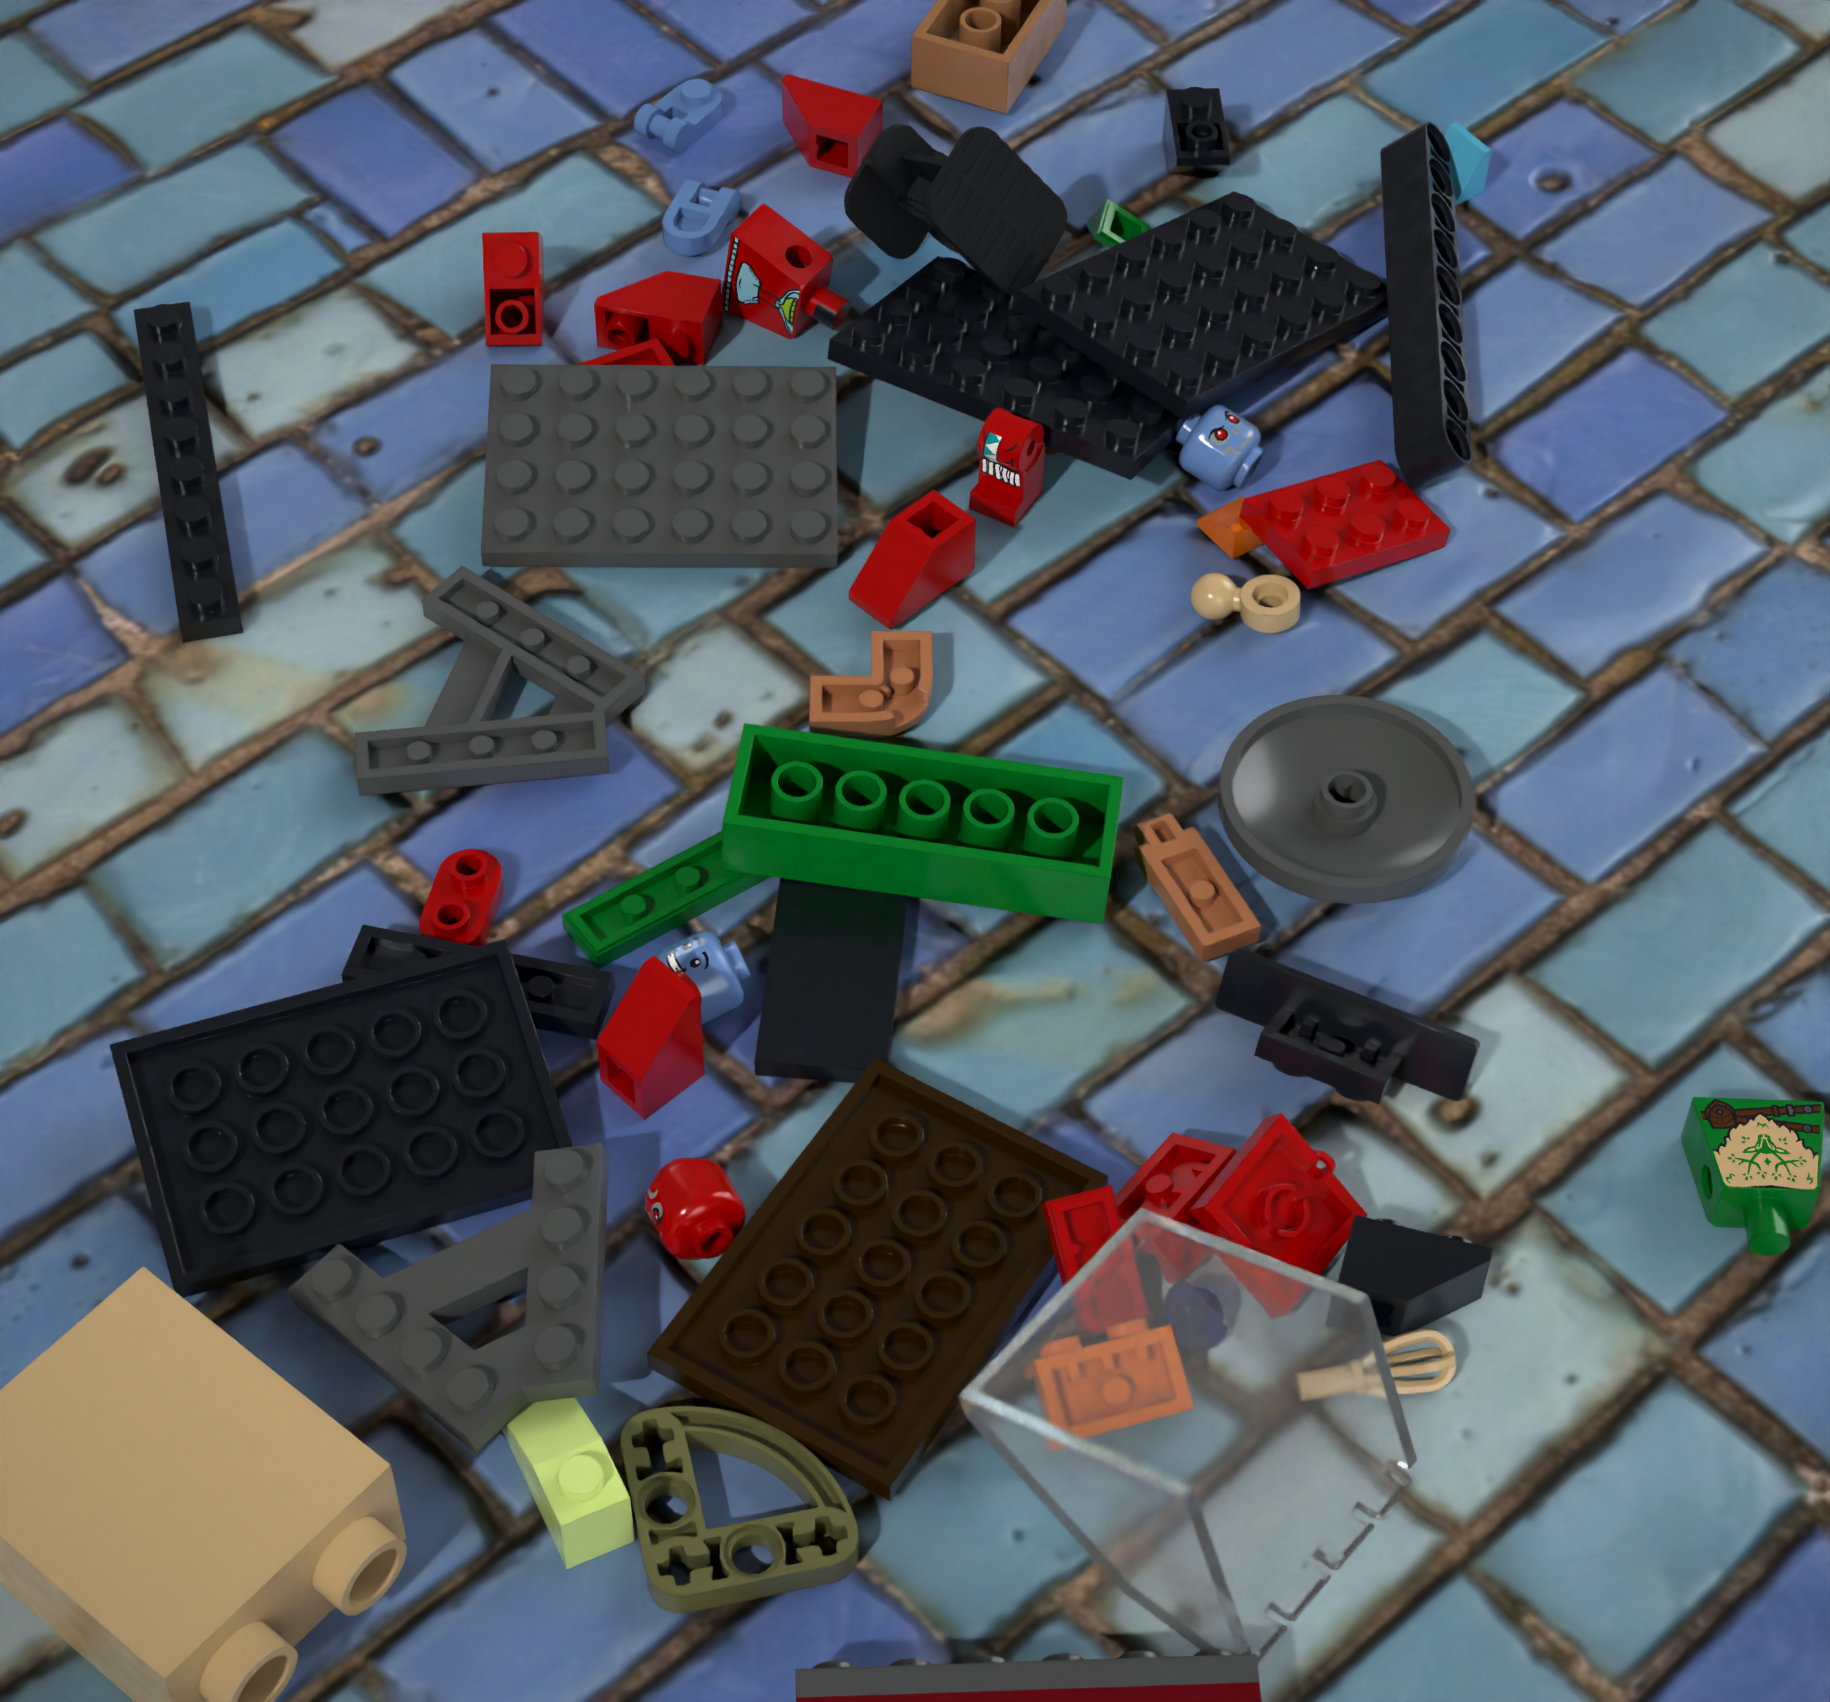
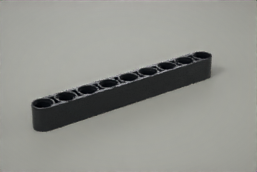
M1429 121L1383 147L1380 152L1395 454L1403 475L1417 489H1422L1467 466L1472 462L1473 457L1452 155L1441 131Z

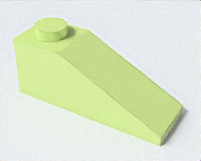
M576 1398L528 1403L502 1428V1431L566 1569L634 1542L630 1496L601 1436Z

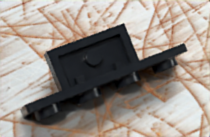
M1235 948L1228 956L1215 1001L1218 1009L1265 1027L1260 1034L1254 1056L1272 1062L1273 1066L1284 1074L1295 1077L1307 1076L1333 1086L1340 1095L1354 1101H1371L1380 1104L1397 1079L1452 1101H1459L1465 1094L1480 1048V1042L1475 1038L1241 948Z

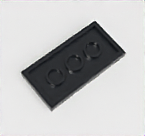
M780 878L754 1061L755 1075L856 1083L874 1058L890 1065L908 902L907 895Z

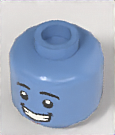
M703 930L658 952L656 957L674 973L676 971L684 972L698 987L702 997V1003L700 1004L702 1025L738 1008L742 1004L744 991L740 981L750 977L751 974L735 941L722 946L720 940L713 932Z

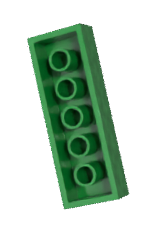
M744 723L722 823V870L1103 924L1111 879L1124 777Z

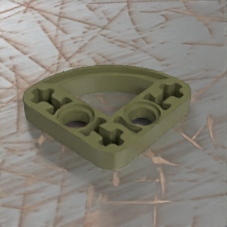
M673 1406L649 1409L635 1414L625 1423L621 1431L620 1441L622 1463L648 1590L653 1601L662 1609L672 1613H689L831 1584L846 1578L854 1570L859 1559L858 1527L851 1506L838 1482L824 1464L805 1446L788 1434L770 1424L744 1414L699 1406ZM650 1437H658L659 1443L663 1447L665 1472H659L652 1475L649 1453L644 1442L645 1439ZM689 1450L722 1453L755 1464L784 1482L802 1499L809 1509L706 1530ZM663 1496L679 1498L688 1508L681 1519L671 1524H661L653 1521L647 1515L646 1510L655 1499ZM829 1534L831 1542L836 1544V1553L823 1556L820 1547L815 1546L817 1536ZM786 1540H793V1554L796 1553V1564L786 1565V1544L784 1542ZM752 1545L764 1547L773 1554L774 1561L766 1571L759 1574L741 1572L732 1562L735 1554L740 1549ZM720 1554L721 1576L723 1579L714 1580L710 1556ZM685 1564L687 1572L690 1573V1583L676 1585L675 1579L671 1576V1566Z

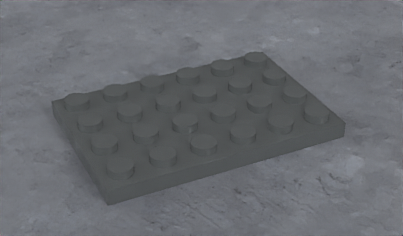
M491 364L481 542L482 566L837 568L836 367Z

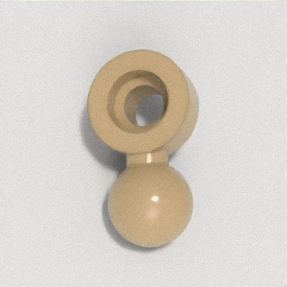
M1213 572L1201 576L1194 583L1191 590V603L1194 610L1200 616L1209 620H1220L1229 616L1233 611H1238L1243 622L1251 629L1263 633H1277L1291 628L1300 617V590L1292 580L1280 575H1261L1249 580L1242 588L1236 587L1235 583L1228 576Z

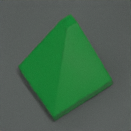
M1109 199L1098 208L1087 222V227L1092 237L1108 248L1151 230L1150 225Z

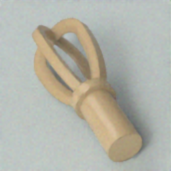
M1419 1329L1382 1341L1367 1351L1366 1354L1352 1355V1359L1301 1367V1378L1306 1396L1358 1387L1359 1390L1373 1387L1380 1391L1398 1394L1426 1393L1440 1390L1451 1381L1456 1369V1358L1453 1346L1445 1335L1434 1329ZM1425 1341L1434 1342L1440 1347L1413 1350L1383 1357L1399 1348ZM1428 1358H1442L1439 1360L1423 1363L1393 1366L1401 1363L1412 1362ZM1442 1370L1438 1376L1432 1379L1413 1381L1385 1379Z

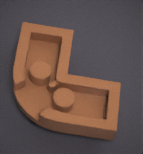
M871 631V676H810V733L846 738H880L903 732L920 721L927 712L932 700V631Z

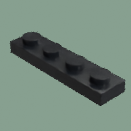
M362 925L341 974L342 981H350L477 946ZM511 953L535 1028L597 1040L615 991L614 973Z

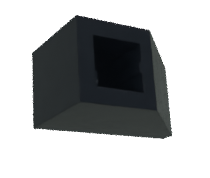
M1190 87L1187 89H1166L1162 142L1167 174L1220 173L1230 165L1231 155L1219 88L1204 89L1201 87Z
M1355 1215L1337 1283L1330 1321L1392 1337L1417 1330L1482 1297L1493 1248L1473 1244L1471 1241L1459 1236H1440L1407 1228L1390 1219H1371Z

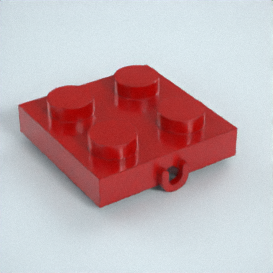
M1282 1113L1266 1117L1189 1210L1277 1313L1295 1308L1349 1239L1354 1216L1366 1217L1368 1215L1333 1174V1171L1336 1169V1163L1333 1158L1324 1151L1313 1150ZM1319 1160L1326 1165L1323 1169L1318 1168L1316 1165Z

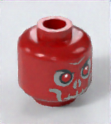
M685 1157L673 1160L657 1172L646 1192L645 1210L666 1250L679 1259L697 1261L714 1258L723 1254L745 1225L746 1209L724 1168L711 1159Z

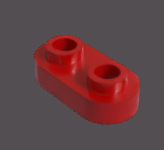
M464 849L449 855L441 863L419 920L420 936L472 946L485 945L504 892L502 868L496 857L484 850ZM448 921L456 922V924L447 925L444 923Z

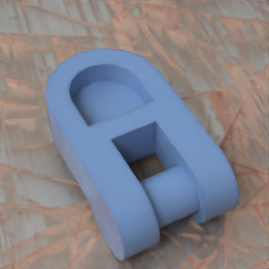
M703 79L687 80L675 87L655 105L650 103L642 105L634 119V130L649 139L659 137L663 140V144L666 147L682 153L722 119V93L714 84Z
M686 179L662 220L665 246L671 251L686 257L698 256L710 250L716 244L727 223L733 222L736 219L741 203L740 191L722 187L719 191L706 188L704 182Z

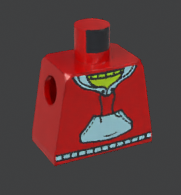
M762 203L731 233L721 294L722 309L787 339L797 338L814 320L832 330H836L845 320L850 310L851 302L828 288L834 261L831 254L766 204Z

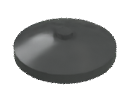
M1323 695L1302 698L1272 708L1254 719L1231 743L1222 764L1218 791V808L1225 833L1240 856L1251 867L1267 879L1292 892L1313 899L1343 904H1366L1393 900L1414 893L1442 876L1454 864L1465 846L1470 831L1475 800L1471 776L1464 760L1457 749L1439 730L1417 715L1398 706L1371 698L1351 695Z

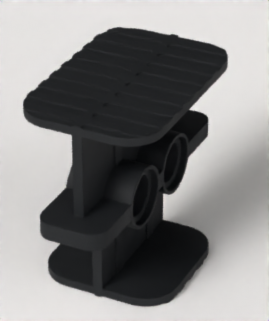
M898 123L891 125L877 137L850 181L844 197L845 213L848 218L888 256L904 259L913 255L929 232L943 246L959 253L975 270L981 272L1001 292L1013 296L1018 295L1019 289L1035 282L1063 236L1068 219L1067 210L1061 198L1031 170L996 132L980 126L966 130L957 141L949 156L934 150L911 126Z

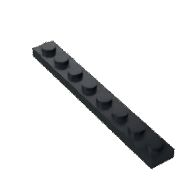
M190 301L135 309L134 316L182 640L185 643L243 633Z

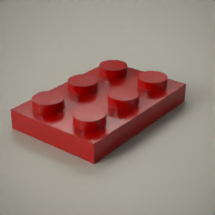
M1381 459L1245 498L1239 514L1259 539L1307 589L1444 548L1451 531Z

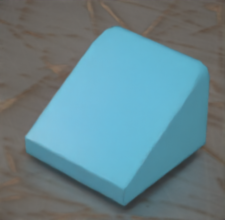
M1455 122L1449 126L1444 137L1452 155L1455 205H1458L1484 192L1491 149L1459 123Z

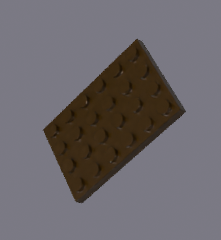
M874 1058L647 1352L648 1368L724 1410L756 1418L783 1431L805 1446L825 1466L891 1501L1057 1264L1041 1204L1046 1201L1108 1186V1175Z

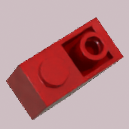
M785 74L783 77V123L808 165L853 178L862 160L868 154L877 137L883 132V100Z
M539 232L482 233L486 346L543 345L545 299L543 237Z
M664 271L597 297L594 303L597 347L621 350L657 337L671 360L705 365L722 324L721 280Z
M933 489L890 520L849 590V600L889 630H892L974 571L976 519Z
M655 955L643 963L597 1040L601 1081L644 1120L705 1075L704 1035L702 1033L700 1006L702 1003L701 993L688 975L682 971L674 973Z

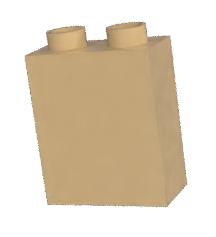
M144 1266L0 1389V1584L134 1702H274L288 1684L296 1668L298 1655L294 1647L335 1607L347 1616L358 1615L370 1608L388 1591L404 1565L407 1555V1546L404 1542L406 1534L391 1465Z

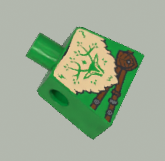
M1693 1097L1681 1134V1141L1707 1221L1715 1227L1745 1228L1748 1248L1757 1255L1770 1256L1784 1252L1790 1246L1789 1230H1800L1808 1225L1820 1190L1824 1125L1823 1102Z

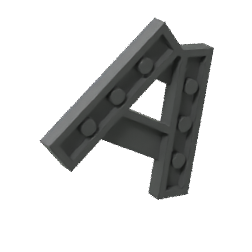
M461 566L422 599L424 617L465 641L425 726L355 733L356 779L359 796L608 774L610 769L606 726L646 691L645 677L641 672L466 567ZM513 671L556 697L548 716L490 721Z
M602 1143L535 1152L531 1209L384 1278L344 1246L337 1244L287 1291L294 1304L467 1447L477 1453L528 1403L599 1395L609 1158ZM527 1287L525 1326L473 1350L444 1327V1325Z

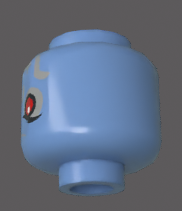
M1215 405L1207 410L1203 416L1196 413L1188 417L1175 439L1183 445L1179 455L1181 467L1219 492L1229 489L1232 485L1239 489L1242 488L1257 468L1265 453V450L1259 446L1261 440L1259 429L1222 405Z

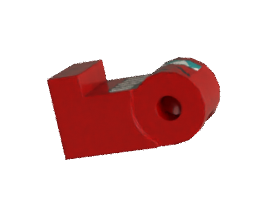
M1000 407L995 408L989 414L978 437L977 453L980 455L978 483L970 492L969 509L1015 528L1043 492L1045 443L1043 442V426L1040 423L1023 419Z

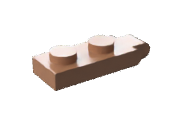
M1171 813L1134 826V836L1139 845L1134 848L1136 862L1202 963L1230 953L1235 948H1243L1259 942L1260 923L1196 828L1189 827L1182 830Z

